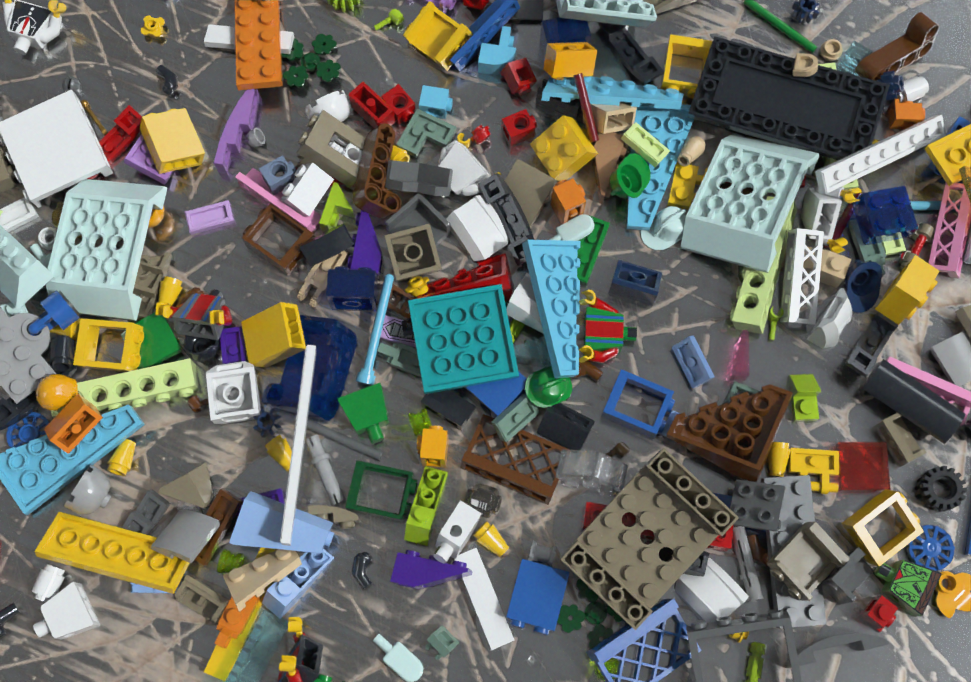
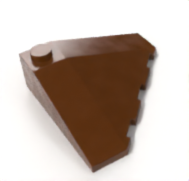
M769 384L761 387L762 392L752 395L744 392L730 397V402L718 406L714 402L699 407L698 413L686 416L685 412L677 414L666 437L735 476L757 482L793 392Z

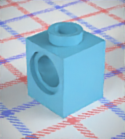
M423 85L419 109L434 117L446 119L447 111L451 112L453 98L449 97V89Z

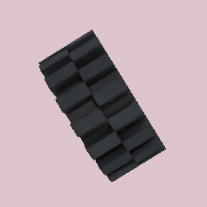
M938 466L921 475L919 478L921 481L917 482V486L920 487L917 490V494L922 495L919 499L921 502H926L924 506L927 508L932 507L933 511L940 510V512L951 510L961 504L960 501L966 497L963 495V493L967 492V488H963V484H966L965 479L961 481L959 477L962 475L959 472L955 474L954 468L947 469V466ZM943 480L949 485L950 493L948 497L941 498L935 494L933 490L935 481Z

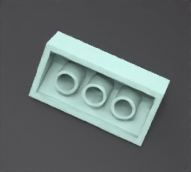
M0 225V291L20 309L54 275Z

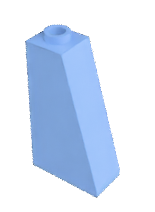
M250 491L244 499L229 543L241 546L321 553L324 546L329 547L333 539L334 532H331L333 522L296 509L291 546L282 545L280 537L285 504Z

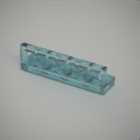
M264 609L225 682H259L288 628V621L284 618L279 619L274 613Z

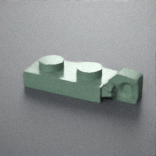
M867 216L850 220L848 226L860 260L862 262L878 263L882 268L883 277L886 274L883 265L886 264V253L873 217Z
M400 342L399 344L394 343L392 347L380 343L377 352L378 355L387 358L386 363L421 377L416 348Z
M523 393L491 422L501 441L508 442L540 413L538 411L540 407L531 403L526 393Z

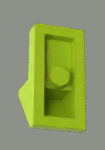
M333 182L319 222L323 232L337 226L339 214L352 218L355 217L339 184Z
M789 375L790 392H793L791 397L793 422L819 420L817 395L821 392V389L814 375Z

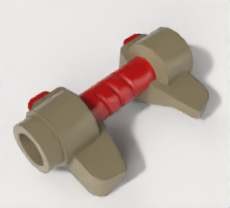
M926 223L915 225L911 238L915 241L911 251L906 250L903 252L899 261L902 270L915 255L920 258L919 254L924 244H933L935 234L933 233L934 228Z

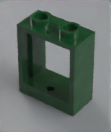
M356 460L345 508L354 513L404 523L405 517L409 516L412 503H409L410 494H415L418 480L414 479V473L411 471ZM367 472L406 480L398 514L359 506Z

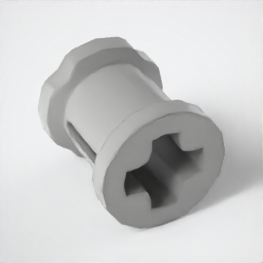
M533 540L528 560L541 562L552 567L557 546H552V548L537 544V541Z

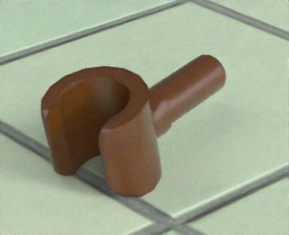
M195 395L188 400V404L192 411L198 413L205 406L209 405L208 398L201 400L198 395Z

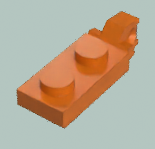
M254 595L246 601V607L240 612L231 597L218 622L216 630L220 632L214 644L226 649L232 638L237 639L243 633L261 596L257 598Z

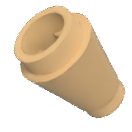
M698 136L687 138L677 158L678 163L686 167L703 155L706 147L704 140Z

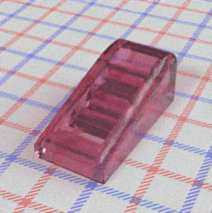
M743 330L737 339L727 374V381H745L749 376L748 330Z

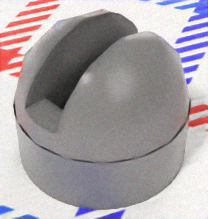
M259 128L250 130L246 135V140H249L247 144L251 147H259L266 142L265 136Z

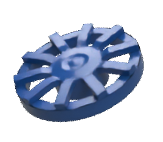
M32 412L22 419L24 422L22 427L16 425L17 423L8 427L6 437L9 447H19L24 443L27 444L29 441L39 438L40 435H46L45 431H40V429L45 425L47 426L50 421L45 416ZM27 417H33L32 424L28 423ZM37 419H42L43 422L36 427ZM14 428L19 430L18 435H12ZM12 439H20L21 441L14 446Z
M921 526L926 539L924 540L918 536L916 539L921 542L920 545H912L913 540L907 544V552L911 561L935 571L944 569L952 562L955 547L951 536L939 526ZM927 529L934 530L932 538H930ZM938 532L943 535L940 540H936ZM946 540L948 546H941V543ZM913 549H919L920 554L915 557ZM941 550H949L948 557ZM923 556L927 558L925 565L918 561ZM937 556L942 557L946 561L941 565ZM931 558L934 559L937 567H929Z

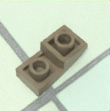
M326 505L308 506L309 514L327 521L333 516L334 524L336 526L340 525V529L354 528L355 524L360 523L358 515L342 508Z

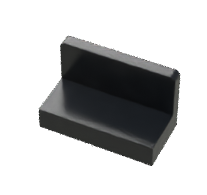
M450 390L429 393V395L425 394L421 400V406L461 431L476 409L475 405Z
M558 403L547 408L537 433L579 453L595 421Z

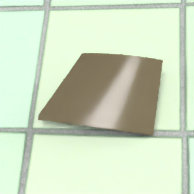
M517 159L505 182L516 197L532 229L533 223L545 206V201L552 192L557 180Z
M164 252V255L152 257H149L148 254L141 255L133 294L142 298L137 317L139 320L151 315L159 299L160 281H163L164 276H167L172 255L169 252Z

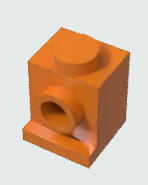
M894 99L888 108L889 129H907L924 121L925 108H922V103H914L912 101L900 103L899 99Z

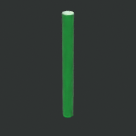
M745 0L743 2L744 5L813 54L818 46L756 1Z

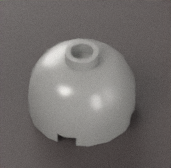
M90 465L88 471L86 470L72 491L70 501L67 500L64 507L78 514H91L99 507L104 509L112 497L108 494L111 485L107 475L95 466Z

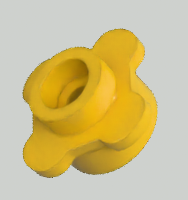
M150 15L145 16L141 33L151 38L160 37L163 33L164 19L162 17L152 18Z
M417 276L410 279L407 283L408 287L405 289L406 293H411L414 297L425 294L428 291L427 282L429 278Z

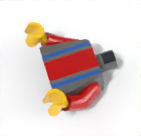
M216 289L211 290L209 295L192 294L186 302L177 307H172L167 302L156 303L155 315L172 318L177 334L219 340L223 327L229 326L232 323L231 312L225 304L223 294Z

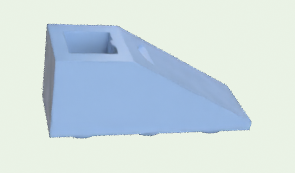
M324 549L321 553L305 552L300 557L302 565L279 582L272 584L267 589L262 604L281 619L298 602L334 557Z

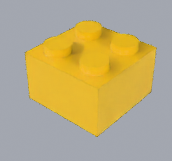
M564 115L530 143V146L550 176L557 181L569 179L598 154L576 120Z
M915 255L893 280L875 310L898 325L905 318L909 320L917 310L915 307L920 309L928 299L926 292L930 293L938 283L935 278L939 270Z

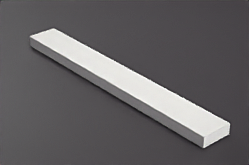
M942 115L932 116L815 171L819 193L827 194L945 137Z
M314 345L306 346L280 537V543L286 546H291L316 359V346Z

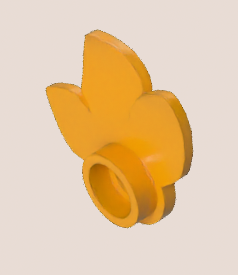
M949 571L940 572L942 575L935 588L937 592L936 605L939 611L947 618H951L954 615L955 609L965 612L971 611V575L963 572L955 575ZM943 579L948 582L947 588L942 586Z

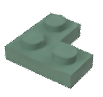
M416 109L396 146L417 158L426 140L441 147L450 144L457 131V127L420 109Z

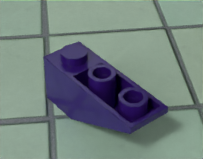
M361 210V213L358 212L356 215L358 231L352 237L354 252L353 255H349L348 269L351 270L353 277L380 281L384 260L369 213Z
M406 550L405 554L397 552L390 582L420 590L470 576L473 571L466 568L467 564L464 562L453 560L452 564L441 563L433 555H429V558L426 559L421 558L418 552Z

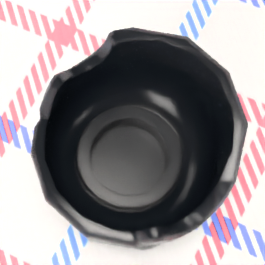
M185 335L184 344H181V347L190 359L198 362L207 361L216 354L219 348V340Z

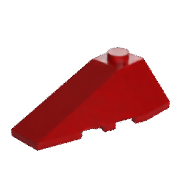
M506 253L477 262L478 267L469 271L463 268L451 279L443 277L427 284L428 291L423 295L417 296V299L502 284L505 303L508 302L514 293V284Z

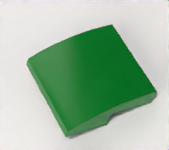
M154 312L135 323L143 326L144 340L140 347L141 361L137 367L138 370L161 365L162 361L182 352L175 335L163 315H155ZM126 330L121 333L123 341H125Z

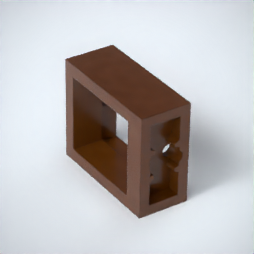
M270 203L267 208H263L259 212L258 219L253 225H249L244 230L242 239L248 248L289 276L304 258V254L300 249L301 243L311 240L315 236L314 233ZM275 219L300 236L281 260L255 243Z

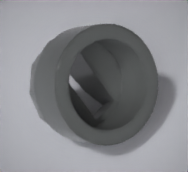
M68 76L62 82L65 92L72 89L78 95L82 90L81 83L75 77Z

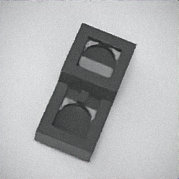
M153 489L147 491L136 511L130 513L122 528L149 535L171 503Z

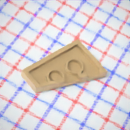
M277 549L246 565L233 569L224 574L223 578L240 612L246 607V601L254 595L257 598L265 593L264 588L272 582H279L302 565L296 551Z

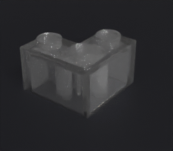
M562 450L555 478L565 481L564 485L568 487L578 488L579 485H582L588 489H598L599 494L612 496V493H619L623 489L628 465L599 451Z

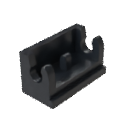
M543 79L542 87H539L537 90L536 103L577 119L581 110L580 99L561 102L560 97H550L549 101H541L542 92L548 80Z

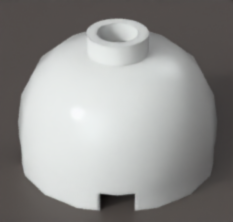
M341 90L340 93L339 91L332 92L315 100L316 106L313 108L310 104L304 108L309 120L313 115L318 116L322 110H325L343 122L350 113V104L344 90Z

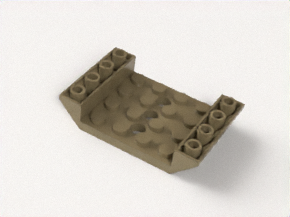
M662 448L584 529L560 560L636 630L653 612L651 608L715 538L718 535L723 536L739 517L665 448ZM627 512L633 513L636 518L635 523L629 527L624 526L622 523V516ZM648 529L653 532L654 539L651 543L645 544L642 543L640 535L642 531ZM663 547H669L672 550V557L668 561H662L659 558V551Z

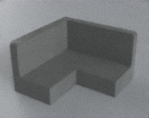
M389 160L385 188L449 197L453 170L417 162Z
M420 193L415 195L385 222L389 234L430 223L436 246L451 234L450 223Z
M859 547L851 549L846 554L850 559L844 566H836L822 581V587L839 605L853 602L856 599L853 592L873 573V569L862 559L865 553Z

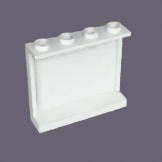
M72 89L0 122V142L6 145L8 149L5 152L10 163L16 167L14 174L19 183L24 185L23 195L29 203H34L38 208L42 207L39 200L100 172L105 177L113 174L84 108Z

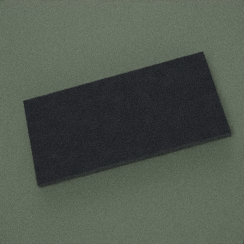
M714 36L687 117L789 147L819 153L820 156L834 160H840L872 145L890 85L818 65L817 72L811 76H793L795 58Z

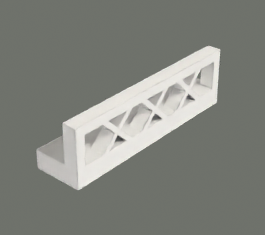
M799 228L788 230L781 303L784 315L780 318L782 323L816 325L824 231ZM806 235L816 236L815 247L811 250L805 245ZM808 257L814 263L813 270L809 273L803 268V261ZM807 280L812 288L811 293L805 297L801 292V285ZM804 304L809 308V319L798 318L799 308Z

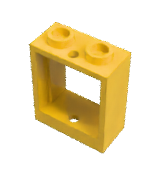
M670 34L666 49L661 89H676L679 93H684V96L693 99L698 84L669 79L672 54L703 59V71L712 41Z
M81 318L73 365L86 369L119 372L137 370L141 361L140 347L144 340L143 326L130 322ZM100 328L126 330L121 363L95 361Z
M883 490L841 523L855 545L865 553L863 557L867 563L881 566L924 532L919 525L920 520L918 516L910 511L906 505L907 500L905 496L899 491ZM892 504L906 528L881 548H878L864 525Z

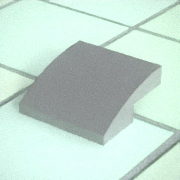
M966 330L930 348L950 383L960 387L971 381V339Z
M180 509L151 545V549L171 559L176 556L191 564L220 527L219 520L195 511Z

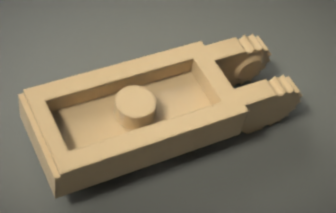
M343 251L314 265L305 278V283L298 292L297 299L304 300L312 286L317 290L312 296L309 305L315 308L345 264L349 254Z

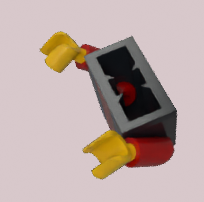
M289 617L288 632H296L293 635L295 645L288 655L281 656L282 662L279 663L277 682H314L319 676L323 645L308 638L305 632H302V619L300 617Z

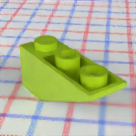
M425 466L406 522L404 540L428 546L448 472Z

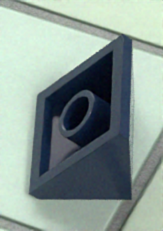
M618 260L609 293L653 306L659 292L663 272Z

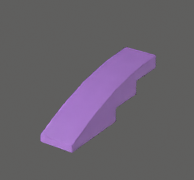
M257 89L245 91L226 123L214 160V165L218 172L227 173L231 153L240 154L243 133L247 134L254 127L259 99Z

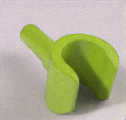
M392 9L388 17L374 25V28L377 31L392 21L396 25H400L405 18L399 10Z
M773 306L769 310L767 317L768 321H770L768 340L774 341L777 322L784 315L783 308H780L777 315L773 313Z

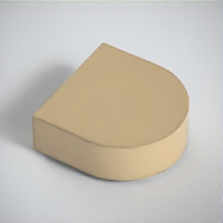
M796 53L793 76L808 77L815 74L818 70V59L812 54Z

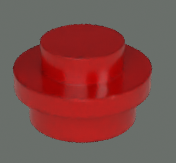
M478 126L471 132L473 136L470 140L472 142L475 141L477 145L482 143L491 135L489 126Z

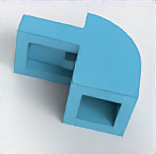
M502 26L499 45L481 44L478 73L500 75V72L507 63L516 60V48L513 47L515 36H511V27Z

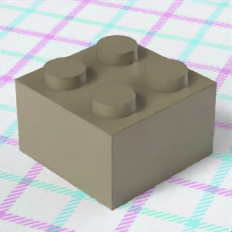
M430 223L384 235L397 282L442 271Z

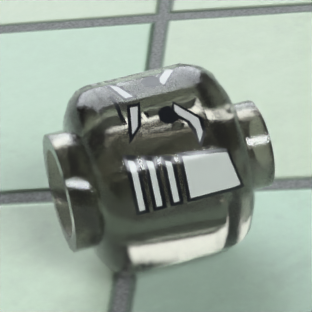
M478 483L473 489L467 490L464 502L482 513L481 517L490 518L493 514L497 515L501 506L502 496L499 495V491L496 488Z

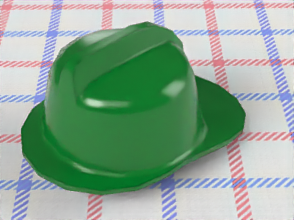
M636 153L629 154L623 159L617 169L611 173V195H617L621 198H637L641 195L649 184L651 177L649 165L641 155Z
M552 366L535 371L528 376L525 381V393L534 405L542 408L551 407L570 397L572 382L570 377L554 378Z

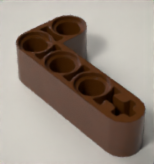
M923 12L917 13L911 19L904 35L863 58L856 66L855 73L860 77L874 81L881 79V75L884 72L894 71L897 73L930 51L938 33L939 24Z
M386 123L371 130L366 136L353 192V203L357 208L381 219L398 212L401 208V200L398 195L384 188L388 161L391 159L395 140L394 129Z

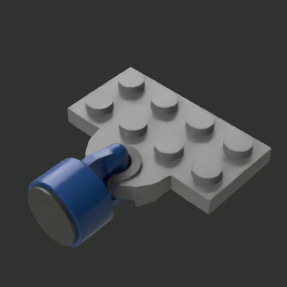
M56 290L40 302L46 311L39 316L30 313H18L9 317L0 307V385L16 404L33 393L43 378L51 374H57L42 356L51 342L50 330L57 325L62 330H65L80 318V313L61 291L58 292Z

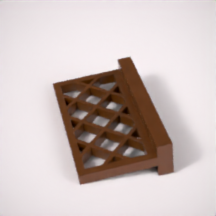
M483 414L468 449L461 460L460 468L549 505L571 450L521 429L515 434L518 437V443L508 446L506 442L501 441L504 448L492 452L488 441L499 436L495 433L486 437L482 428L485 422L492 425L491 422L495 418ZM535 442L539 444L541 452L530 455L525 444ZM481 443L485 444L488 454L482 456L472 453L474 446ZM522 446L526 457L514 461L510 450ZM556 451L564 455L561 462L552 465L548 453ZM506 452L511 463L505 465L498 464L494 456ZM544 456L548 466L536 470L532 459ZM528 461L533 472L526 475L519 473L516 465ZM550 470L554 478L552 485L543 483L538 474Z

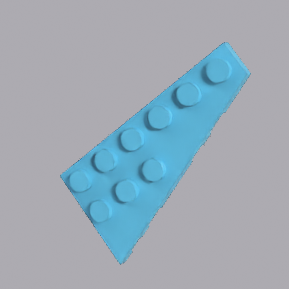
M550 76L542 92L541 101H549L550 97H560L561 102L579 99L574 78L564 77L563 80H555ZM584 76L590 104L619 106L621 101L631 103L632 107H640L644 103H649L653 108L681 109L684 93H679L676 89H657L656 86L650 84L641 86L629 80L619 82L607 76L600 78Z
M644 103L637 107L635 122L669 149L670 152L656 167L646 160L651 172L650 181L639 197L628 198L626 229L650 230L677 163V158L694 119L687 117L691 105H681L680 110L653 108L649 103ZM630 147V154H638L635 150H633Z
M526 240L522 243L554 378L574 377L579 375V347L576 345L579 325L576 324V316L580 311V280L577 278V268L580 267L577 250L580 249V241Z
M126 405L102 414L103 418L69 454L52 443L47 435L0 453V480L25 515L32 513L85 472L90 465H94L145 425L132 406Z

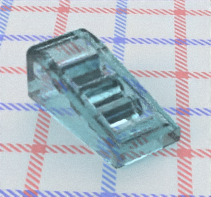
M854 40L839 62L836 70L849 73L842 69L844 65L854 71L853 75L858 76L855 73L856 67L846 61L847 58L858 64L861 60L852 56L851 52L863 59L872 54L873 51Z

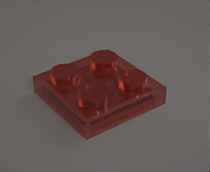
M838 442L836 444V451H839V491L891 490L886 442Z

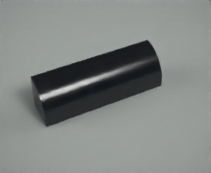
M882 359L870 373L862 388L943 444H946L965 417L964 412L885 359Z

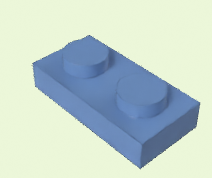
M694 335L688 336L672 346L692 389L701 386L715 377Z

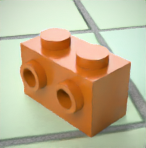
M574 178L568 181H559L552 190L550 205L561 225L578 215L584 214L586 205L585 192L580 184L577 185Z
M78 393L44 428V431L52 443L69 454L103 417L96 406Z

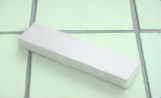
M208 25L204 38L205 47L236 49L235 27ZM280 31L281 53L290 54L294 33Z
M477 548L458 555L455 561L466 563V568L473 571L472 575L462 579L491 650L514 641Z

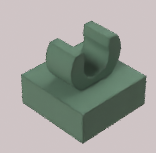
M442 625L428 637L427 641L429 643L425 649L429 650L433 646L438 651V654L435 656V659L438 660L442 656L445 658L459 642Z

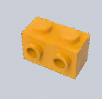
M588 42L547 43L543 69L555 80H563L564 77L574 78L573 75L579 73L583 74V78L584 76H593L597 50Z
M429 426V429L423 428L422 435H418L417 450L418 454H420L422 466L446 468L449 438L448 431L443 430V427Z

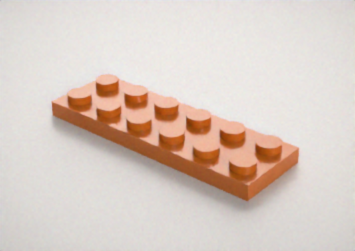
M235 0L236 86L238 90L283 86L279 0Z

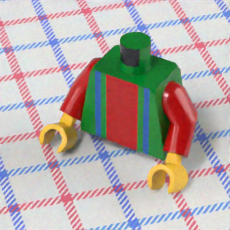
M592 290L582 291L581 293L586 296V299L579 300V303L583 306L589 305V307H586L584 346L579 348V351L583 353V357L579 358V362L582 363L588 360L604 363L617 356L618 352H621L623 341H636L637 327H624V315L619 314L618 310L597 298Z

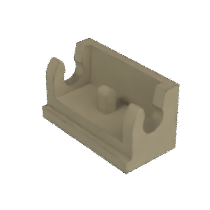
M896 413L875 426L901 467L927 452L925 449H920L902 420V415Z
M190 575L185 576L174 595L176 597L175 600L217 626L230 601Z

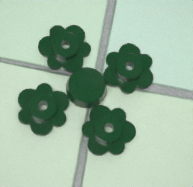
M318 34L316 36V40L311 43L315 53L304 55V45L298 43L297 39L293 41L290 54L281 53V57L287 58L289 61L301 58L302 66L297 68L291 66L289 71L283 73V78L289 86L302 87L305 84L304 80L309 78L306 70L315 71L317 69V77L322 78L324 82H330L333 78L339 77L341 65L336 62L333 63L332 60L320 62V57L318 56L323 53L330 54L331 50L337 47V42L333 40L332 35Z
M580 578L576 582V586L580 590L579 596L587 598L592 603L587 605L585 613L578 610V606L575 604L570 605V607L562 605L557 623L562 625V629L566 633L572 632L573 629H581V622L585 620V617L590 623L597 624L593 631L588 633V639L591 640L589 648L592 649L601 643L600 637H603L604 641L613 634L611 628L606 629L601 624L605 621L607 613L610 616H614L616 622L624 619L609 605L606 610L602 603L595 602L599 596L592 589L590 590L588 585Z

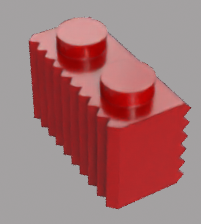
M361 82L349 93L351 109L357 111V114H360L370 126H373V129L383 123L392 126L396 122L395 110L365 82Z

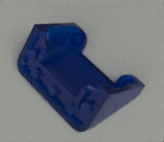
M300 315L305 345L316 346L308 416L330 421L337 412L339 405L337 398L341 397L357 346V337L352 330L336 319ZM305 350L288 357L280 384L271 383L266 387L262 403L267 406L297 413Z

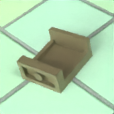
M815 521L805 522L766 564L772 569L770 572L773 577L780 582L783 581L789 588L787 591L794 599L810 601L813 598L811 593L836 566H844L850 558Z

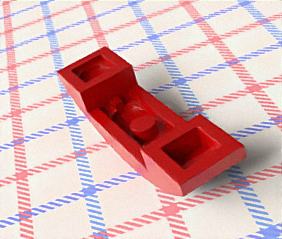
M130 105L114 120L116 125L99 141L109 165L114 163L125 152L140 132L142 116ZM101 172L98 173V174H96V175H93V176H91V177H89V178H87V179H91V180H92V179H94L95 177H97L99 174H101Z

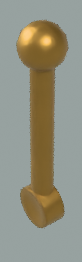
M81 100L83 108H85L105 136L108 132L90 109L88 101Z

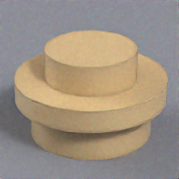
M835 39L825 41L820 48L821 56L828 61L838 60L843 52L841 43Z

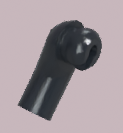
M159 65L156 69V74L164 79L162 90L167 95H173L174 90L178 88V77L165 66Z
M368 552L358 553L354 557L351 571L362 590L367 589L373 584L366 574L367 565L371 562V556Z
M14 603L0 610V638L6 634V630L3 627L5 622L20 613Z

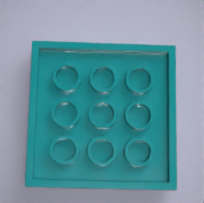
M502 284L408 300L424 394L519 378Z

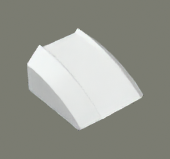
M484 195L475 196L472 200L454 210L446 218L451 225L452 234L473 261L487 259L505 247L509 242L498 214L491 204L487 203Z
M526 273L508 303L507 315L543 333L530 275Z
M840 288L828 301L816 325L806 339L822 349L836 346L841 332L852 318V307L844 288Z
M242 361L216 365L206 372L210 420L214 424L255 420L253 417H258L261 414L259 391L253 364Z
M708 558L704 576L682 574L675 586V592L700 620H704L706 623L716 622V619L719 617L729 616L749 597L711 558Z

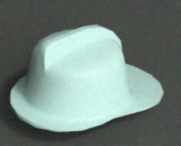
M670 206L656 213L650 230H641L643 243L653 250H664L680 241L683 237L687 215L686 210Z

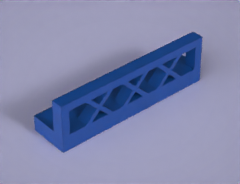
M495 0L469 27L473 36L450 59L453 66L459 72L477 55L481 49V44H487L520 9L517 0Z

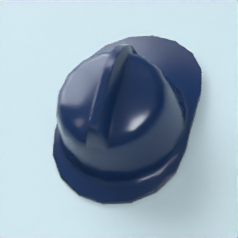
M857 259L854 261V264L849 266L844 282L847 286L846 294L852 311L858 313L868 311L877 302L882 279V268L878 263L862 262Z

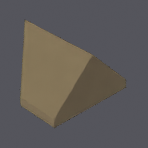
M207 462L159 488L158 493L205 508L214 499Z

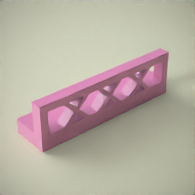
M252 168L246 176L241 172L235 176L240 188L267 207L270 203L312 233H315L319 228L322 215L313 210L310 216L303 217L280 201L284 196L282 191L273 195L262 178L261 173L255 168Z
M945 183L928 264L938 269L939 272L948 273L950 278H960L971 226V184L955 183L948 186ZM950 190H963L962 197L953 203L949 198ZM954 209L958 213V218L948 224L944 219L945 214ZM947 231H950L954 236L953 241L944 246L940 242V237ZM945 252L949 257L948 265H935L936 257Z
M888 357L886 361L944 400H948L950 404L955 403L963 407L962 412L965 413V417L960 426L965 424L971 408L970 391L895 358Z

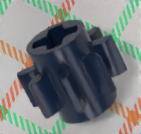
M815 0L795 1L792 6L794 10L792 17H795L799 24L806 22L810 24L813 18L817 19L819 15L817 9L820 4L816 3Z
M894 71L884 72L881 75V79L877 80L878 82L890 85L886 100L897 99V96L900 95L899 92L904 91L903 78L901 75H895Z
M273 408L270 412H265L261 409V414L258 417H253L257 421V425L253 429L255 431L262 429V438H265L267 434H271L275 438V432L283 430L278 423L283 418L281 415L274 417L276 411ZM271 420L273 422L272 425L265 426L263 424L265 421L269 422Z

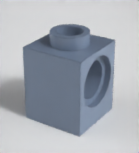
M283 155L259 168L262 178L273 195L284 190L296 178L294 175L296 172L295 166L291 160L287 162ZM278 172H285L281 177L275 176Z

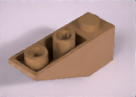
M599 132V140L594 145L598 154L592 161L599 203L603 204L605 197L609 198L611 195L610 175L619 166V159H624L628 146L621 139L623 135L615 132L606 134Z

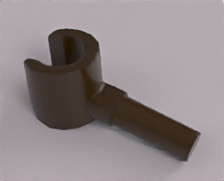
M619 442L608 453L597 458V461L600 464L613 457L616 453L622 459L630 452V448L625 443Z

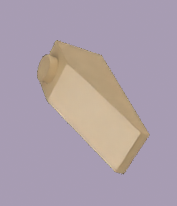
M822 249L819 282L837 288L846 276L851 259ZM785 252L784 260H783V263H782V267H784V268H785L786 252ZM808 257L803 261V268L807 273L812 271L814 263Z

